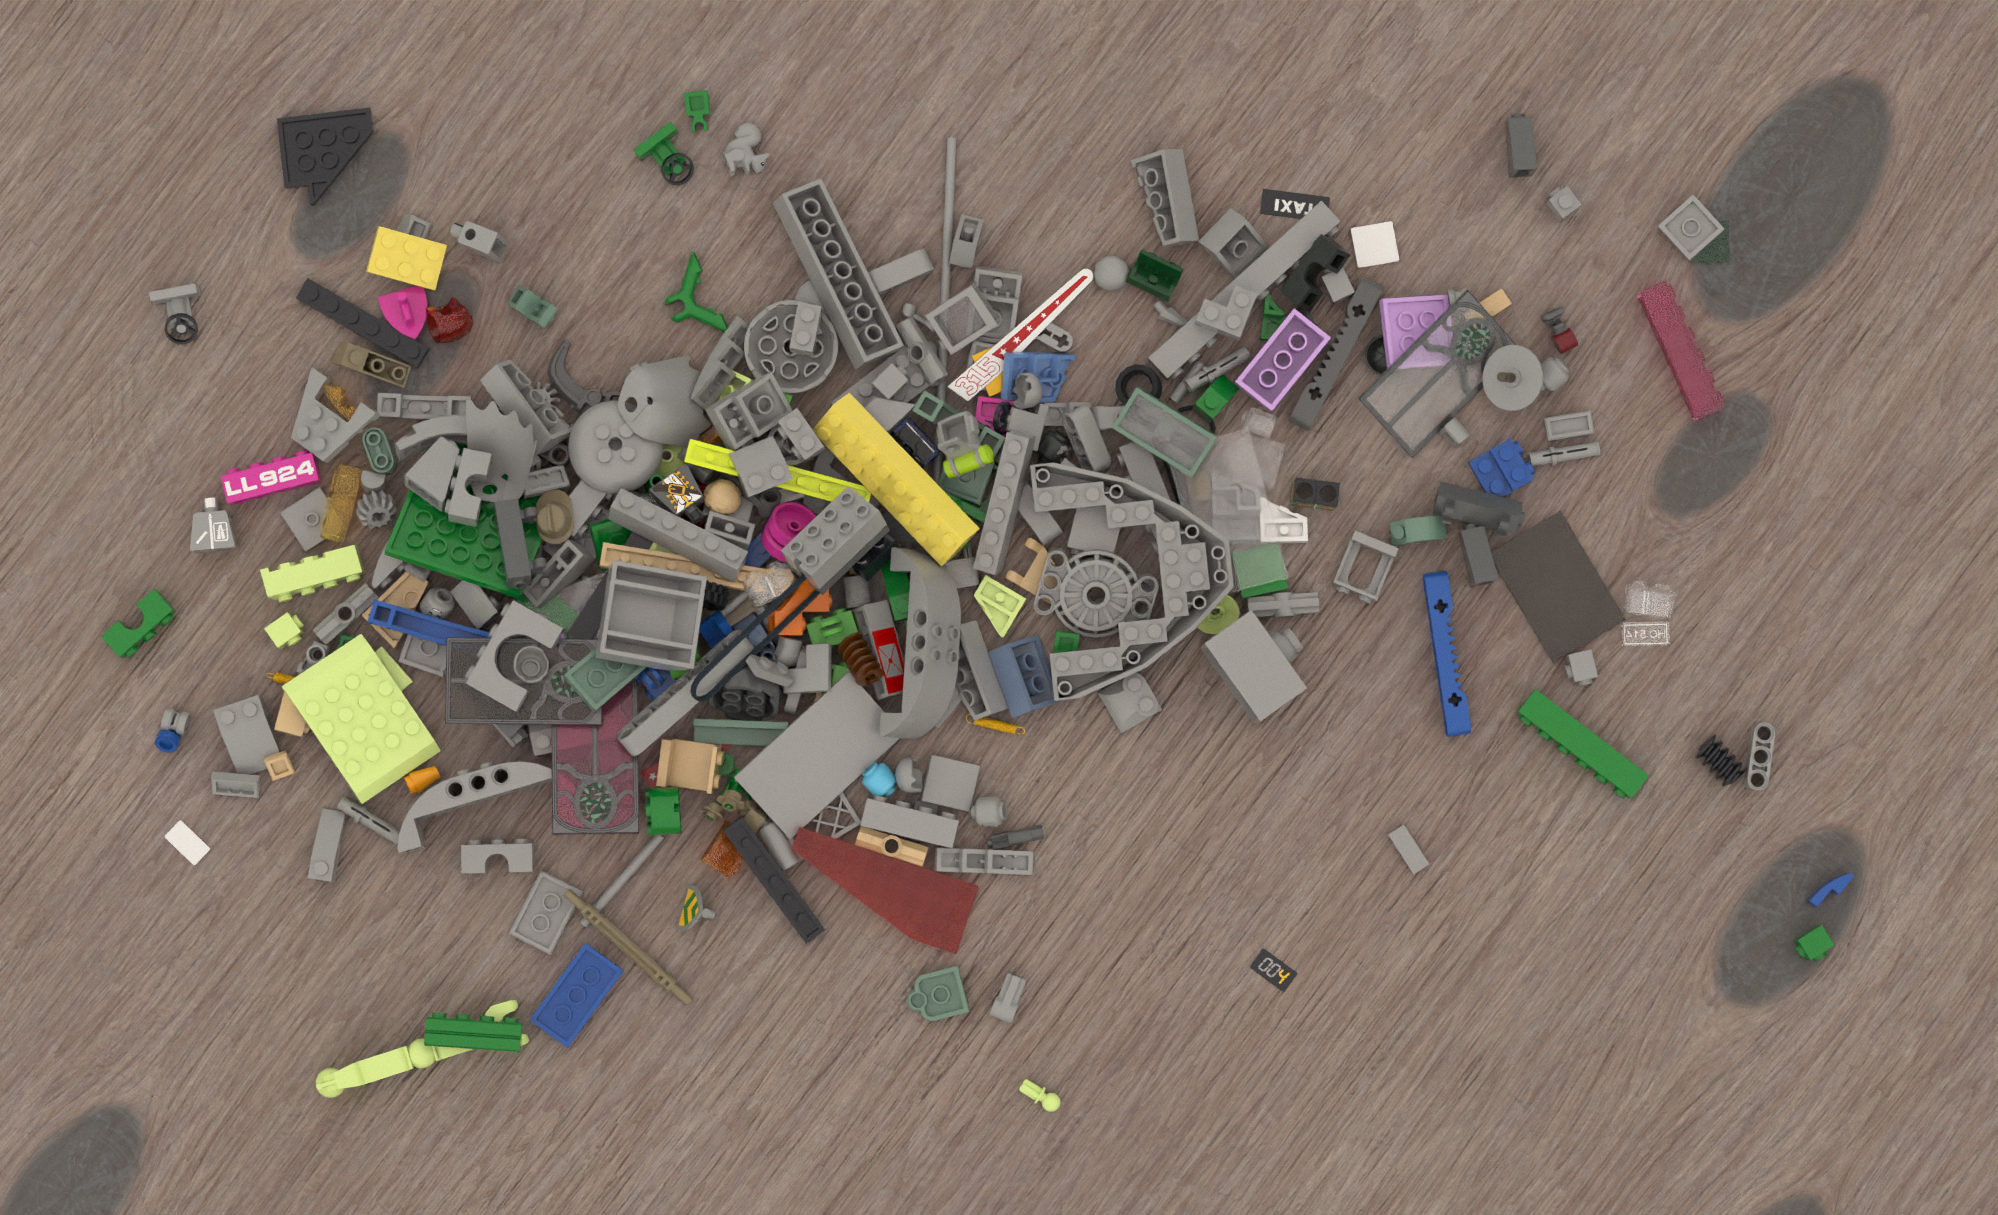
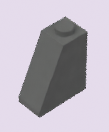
M1513 114L1505 122L1509 178L1533 176L1538 168L1532 118L1525 117V114Z
M1475 523L1464 525V530L1458 533L1470 588L1494 583L1498 580V574L1484 526L1478 527Z

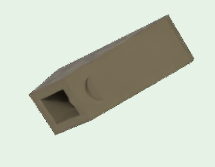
M339 342L332 364L401 388L405 387L412 367L349 342Z

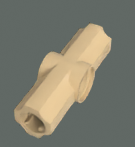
M863 826L860 827L855 846L923 867L929 848ZM893 839L898 842L899 847L896 852L889 853L886 851L885 844L888 840Z

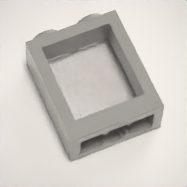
M975 282L925 315L927 326L932 332L936 331L940 337L938 341L944 351H949L951 355L1001 322Z

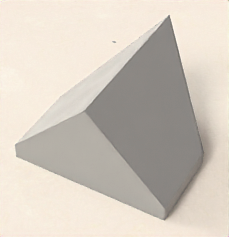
M873 396L863 407L893 436L903 426L915 404Z

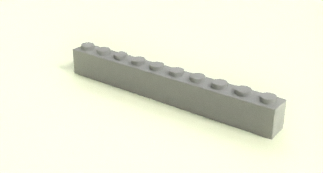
M1320 201L1211 301L1227 307L1236 285L1256 293L1255 301L1258 299L1261 302L1270 293L1268 289L1274 283L1277 286L1280 285L1288 277L1285 273L1291 268L1295 270L1298 267L1299 262L1307 254L1313 242L1320 234L1331 238L1339 231L1337 226L1340 220ZM1199 312L1148 358V362L1166 381L1170 378L1175 380L1183 373L1182 367L1187 362L1192 364L1201 356L1200 350L1205 346L1209 349L1219 340L1216 337L1219 333L1195 324Z

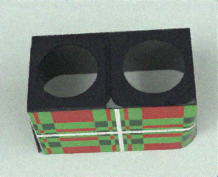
M1295 478L1291 486L1289 505L1332 511L1338 505L1340 483ZM1305 482L1312 486L1313 494L1310 498L1302 499L1297 495L1296 489L1299 484ZM1329 485L1335 488L1336 498L1333 501L1325 502L1321 499L1320 490L1324 486Z

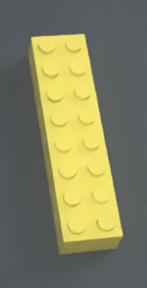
M850 393L834 403L812 429L827 448L941 567L953 558L980 529Z

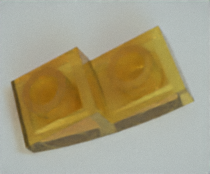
M325 384L323 388L330 402L347 420H350L356 409L349 404L346 408L344 407L349 400L344 396L346 391L335 384L332 387Z

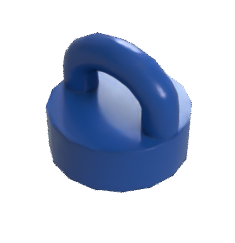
M160 730L155 739V745L161 751L174 752L178 748L181 736L174 730Z

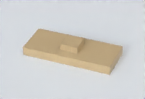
M1502 288L1480 302L1491 317L1512 304ZM1471 308L1462 314L1466 321L1473 318H1485Z

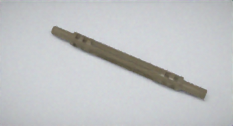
M571 889L563 895L581 911L580 914L666 991L670 990L686 1005L693 1000L687 992L676 984L677 980L590 903L586 904Z

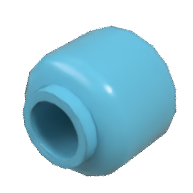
M874 762L862 773L864 776L862 784L872 795L888 797L895 791V774L885 763L877 764V762Z

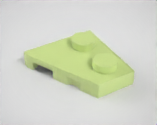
M985 575L974 594L975 599L1000 637L1004 638L1026 598Z

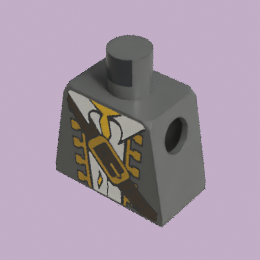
M684 464L649 489L650 496L664 510L680 518L687 516L692 524H696L704 518L703 513L698 508V506L703 504L704 497L687 464Z

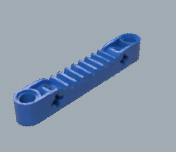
M1447 571L1423 574V585L1446 735L1451 737L1471 734L1467 697L1461 689H1458L1462 686V683L1455 682V679L1460 677V674L1454 673V670L1459 665L1452 663L1454 659L1458 658L1457 655L1451 654V651L1456 649V646L1449 643L1455 637L1448 635L1453 630V627L1447 626V623L1452 621V618L1447 616L1451 613L1453 607ZM1438 601H1440L1441 605L1446 606L1442 613L1438 609H1434ZM1452 694H1454L1455 698L1460 699V702L1456 703V707L1453 706V703L1448 702Z

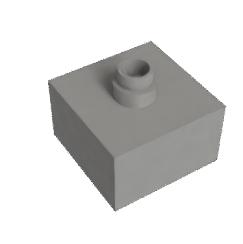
M1252 610L1208 640L1201 648L1254 725L1260 723L1307 689L1290 664V662L1296 659L1295 654H1298L1303 649L1298 638L1290 628L1283 630L1281 634L1277 631L1270 636Z

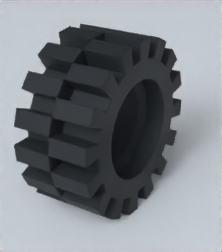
M706 580L702 609L724 610L729 589L721 584L711 583Z

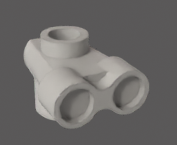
M314 641L312 646L308 648L303 663H299L296 672L303 673L327 657L330 647ZM317 651L323 653L322 658L319 660L315 658Z

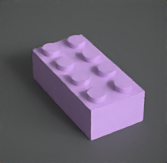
M1294 308L1234 384L1271 413L1329 342L1331 337Z

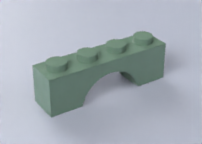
M925 390L912 410L913 413L937 427V422L961 413ZM978 423L980 431L978 434L981 445L988 444L991 447L995 459L1004 445L1005 437Z

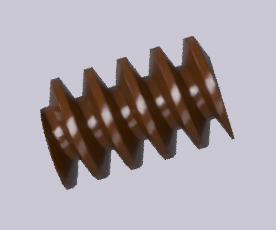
M856 632L842 640L838 646V653L842 656L851 675L855 678V682L860 686H867L879 681L884 675V670L880 668V663L875 661L876 656L871 654L872 650L870 647H867V641L863 639V634Z

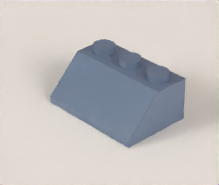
M1038 635L1005 644L988 652L1012 718L1062 701H1054L1052 672Z

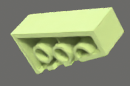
M356 545L325 552L323 557H318V555L306 557L300 560L299 564H296V562L283 563L277 567L278 570L272 572L268 568L260 570L267 597L279 600V603L292 600V595L301 593L302 596L315 593V588L324 586V589L338 586L337 582L346 580L347 583L361 579L360 575L366 574L359 549Z

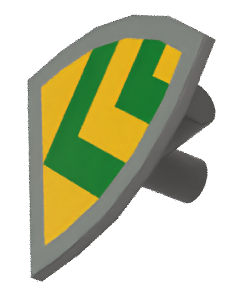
M692 884L687 886L676 929L680 931H687L692 928L700 917L714 919L715 910L703 907L701 893L698 887Z

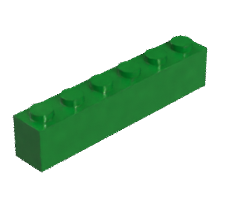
M1536 689L1530 693L1516 712L1520 715L1518 719L1528 727L1533 725L1539 730L1537 734L1546 741L1550 739L1558 744L1556 748L1564 755L1568 756L1570 753L1576 758L1575 763L1584 770L1588 768L1596 773L1594 778L1604 785L1608 782L1614 787L1612 791L1622 799L1625 797L1632 798L1649 776Z

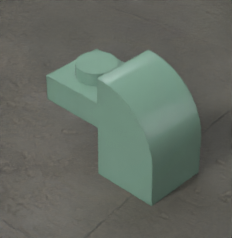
M518 285L506 303L541 328H545L547 324L552 322L558 309L521 285Z
M1442 516L1416 517L1390 522L1392 546L1446 540L1445 523H1441Z

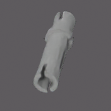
M1242 346L1237 351L1214 364L1200 368V372L1183 381L1184 385L1192 393L1207 383L1212 384L1214 379L1250 360L1251 356L1248 350Z
M1598 441L1561 448H1554L1553 446L1549 447L1548 450L1528 452V460L1532 467L1550 463L1551 465H1557V462L1600 456V446Z
M344 795L337 806L338 810L340 809L354 818V822L364 824L393 842L396 846L398 845L400 830L369 812L366 806L363 805L361 807Z

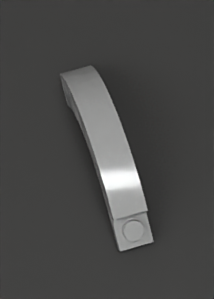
M466 416L438 417L412 425V435L403 436L395 443L397 457L401 461L428 449L440 436L446 440H452L456 444L467 445ZM538 455L533 456L529 472L541 469V460Z

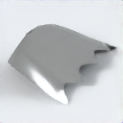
M681 356L646 364L634 369L626 377L618 399V410L634 433L651 441L687 448L690 439L699 441V434L711 426V423L703 416L704 409L690 398L701 374L700 371L689 366L690 356ZM629 397H633L637 401V408L633 412H629L625 406L626 400ZM647 397H651L653 399V403L651 405H648Z
M467 399L465 413L468 449L492 454V464L487 483H471L475 496L489 502L519 499L527 483L537 440L533 441L532 424L524 428L520 424L515 410L508 415H503L494 401H491L484 410H481L474 405L472 400ZM507 474L508 480L503 479L501 476ZM487 485H494L497 487V492L488 495L483 493L482 489Z

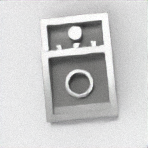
M982 266L976 267L974 282L1001 321L997 326L975 339L976 341L997 344L1015 328L1023 272ZM972 302L966 337L986 325Z
M772 372L749 382L705 409L725 447L730 450H736L752 438L761 436L777 425L780 419L793 411Z

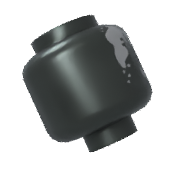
M1058 430L1046 432L1039 443L1037 452L1040 456L1038 459L1044 464H1061L1071 450L1069 438Z

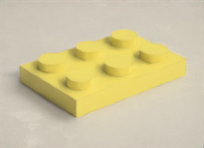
M378 226L366 272L434 291L437 286L447 245Z

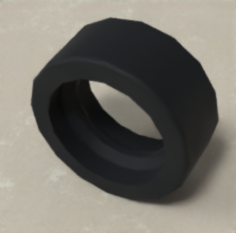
M1135 364L1125 368L1119 374L1115 390L1117 397L1124 405L1129 400L1125 390L1126 384L1129 379L1138 374L1145 375L1150 379L1152 384L1150 394L1160 399L1162 393L1161 380L1152 369L1145 365Z

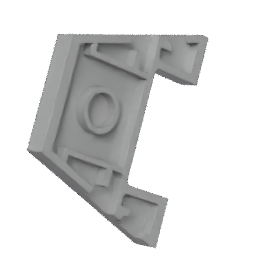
M312 367L291 438L319 459L328 463L349 445V440L357 433H362L364 431L363 428L372 420L378 419L380 414L361 402L349 422L320 402L321 396L332 379Z

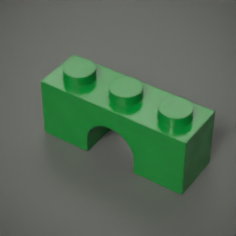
M153 589L136 604L144 616L143 623L139 628L130 630L123 622L117 621L101 636L120 658H131L138 652V646L143 641L149 642L157 634L155 631L161 625L165 627L174 619L173 614L177 611L158 590Z

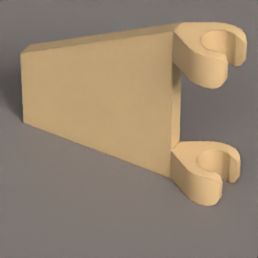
M1028 538L1024 546L1038 553L1024 577L1010 570L1005 578L1036 595L1048 552L1042 544L1032 538ZM1047 576L1044 579V584L1049 588L1055 587L1058 583L1054 576ZM1041 598L1042 600L1051 605V601L1049 599Z

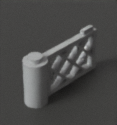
M843 792L838 795L840 797L838 808L829 805L825 807L837 811L834 824L821 821L823 810L820 812L818 820H811V822L817 823L814 836L803 834L800 830L796 834L797 839L795 842L794 838H787L784 832L771 819L766 820L759 828L760 830L756 833L782 872L861 824ZM842 802L845 805L846 809H841ZM840 811L849 813L854 823L847 827L837 825ZM820 824L834 827L831 837L828 839L817 837ZM836 828L843 829L835 834ZM800 836L813 839L812 848L805 853H802L798 846ZM816 840L823 841L815 846Z

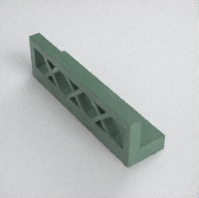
M694 719V741L723 745L767 746L789 726V723Z

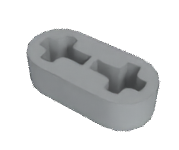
M1053 323L1046 327V331L1051 333V336L1042 334L1035 338L1059 353L1068 352L1073 344L1072 336ZM1056 336L1061 339L1065 336L1067 337L1066 342L1069 345H1063L1060 348L1058 347V341L1053 339V337Z

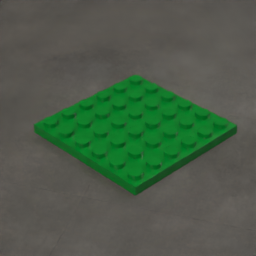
M457 444L460 449L459 455H462L463 449H468V446ZM459 469L456 470L454 477H457ZM507 474L501 476L503 479L508 480ZM469 484L466 491L470 495L475 496L471 484ZM487 485L483 487L482 491L485 494L492 495L497 492V487ZM409 490L385 548V555L520 599L523 589L507 588L494 515V502L481 500L482 506L477 527L450 522L448 513H445V510L440 512L412 490ZM450 491L448 499H452L453 491ZM522 494L518 499L520 510L536 507V503L542 495L524 499ZM522 523L528 559L532 561L536 559L543 539L539 536L536 523Z

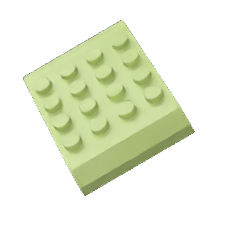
M362 634L282 686L284 692L300 712L361 804L441 751Z

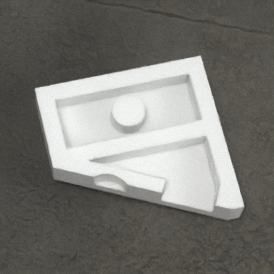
M1260 497V544L1308 542L1307 517L1293 513L1281 505L1278 506Z

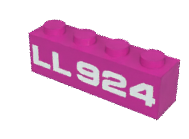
M308 450L294 453L295 457L286 459L285 456L273 458L272 463L263 465V462L250 464L249 469L240 471V468L227 470V475L221 476L227 504L232 506L322 482L316 456L313 453H309Z

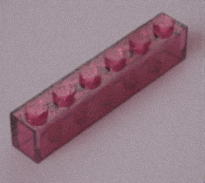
M1666 280L1640 291L1637 294L1639 302L1694 422L1724 409L1722 406L1724 404L1723 396L1720 391L1716 392L1712 384L1715 382L1711 371L1709 369L1706 370L1703 364L1705 358L1701 349H1696L1693 342L1695 335L1691 327H1686L1683 320L1686 318L1685 313L1680 305H1676L1674 300L1676 294L1672 285H1667Z

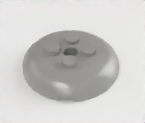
M797 300L780 301L766 307L752 320L744 340L746 362L755 378L757 379L772 372L782 392L787 394L802 393L822 383L831 373L838 355L836 331L830 320L823 313L814 357L797 353L789 354L785 351L786 345L791 342L798 302H802Z
M606 401L592 406L577 419L569 436L568 451L573 469L584 482L598 491L618 494L621 488L631 492L647 483L660 465L663 443L645 439L634 433L622 418L618 410V401ZM629 402L625 403L626 409L629 412L636 410L637 405ZM616 440L621 442L622 447L617 451H613L609 448V444Z

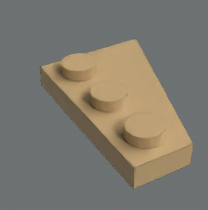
M406 571L377 600L415 611L429 582L427 580L423 582ZM372 605L362 614L367 621ZM372 625L396 649L404 633Z

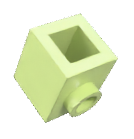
M288 612L264 628L279 649H283L287 645L292 647L301 640L300 636L304 634V631L301 629L304 624L296 614L292 616Z

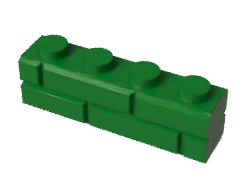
M432 1012V1017H426L424 1046L521 1052L523 1023H518V1018L504 1017L503 1022L494 1021L493 1016H480V1020H470V1015L456 1014V1019L446 1018L447 1013Z

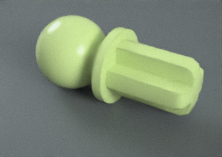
M1025 1079L1021 1084L1019 1090L1035 1100V1104L1041 1101L1046 1111L1053 1112L1060 1107L1058 1095L1055 1093H1044L1045 1087L1042 1089L1028 1079Z

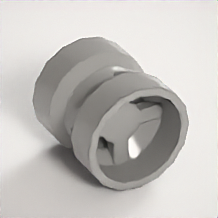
M167 707L163 714L161 730H174L177 734L185 736L189 728L191 713L184 711L179 713L175 709Z

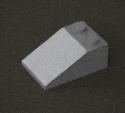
M256 695L213 710L220 733L237 774L251 775L266 770L264 758L279 753L281 750L263 696Z

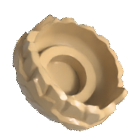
M720 479L712 482L703 492L704 503L709 507L710 511L730 515L735 513L741 505L742 494L738 486L729 480Z

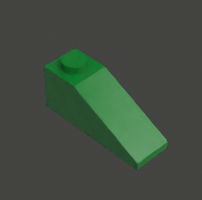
M890 559L881 568L894 619L897 623L908 620L910 584L907 573L890 571Z

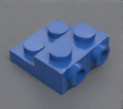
M1511 438L1468 462L1484 492L1504 497L1534 479L1532 475L1535 474L1530 462L1523 461L1520 455L1523 453L1520 444L1517 441L1512 442Z

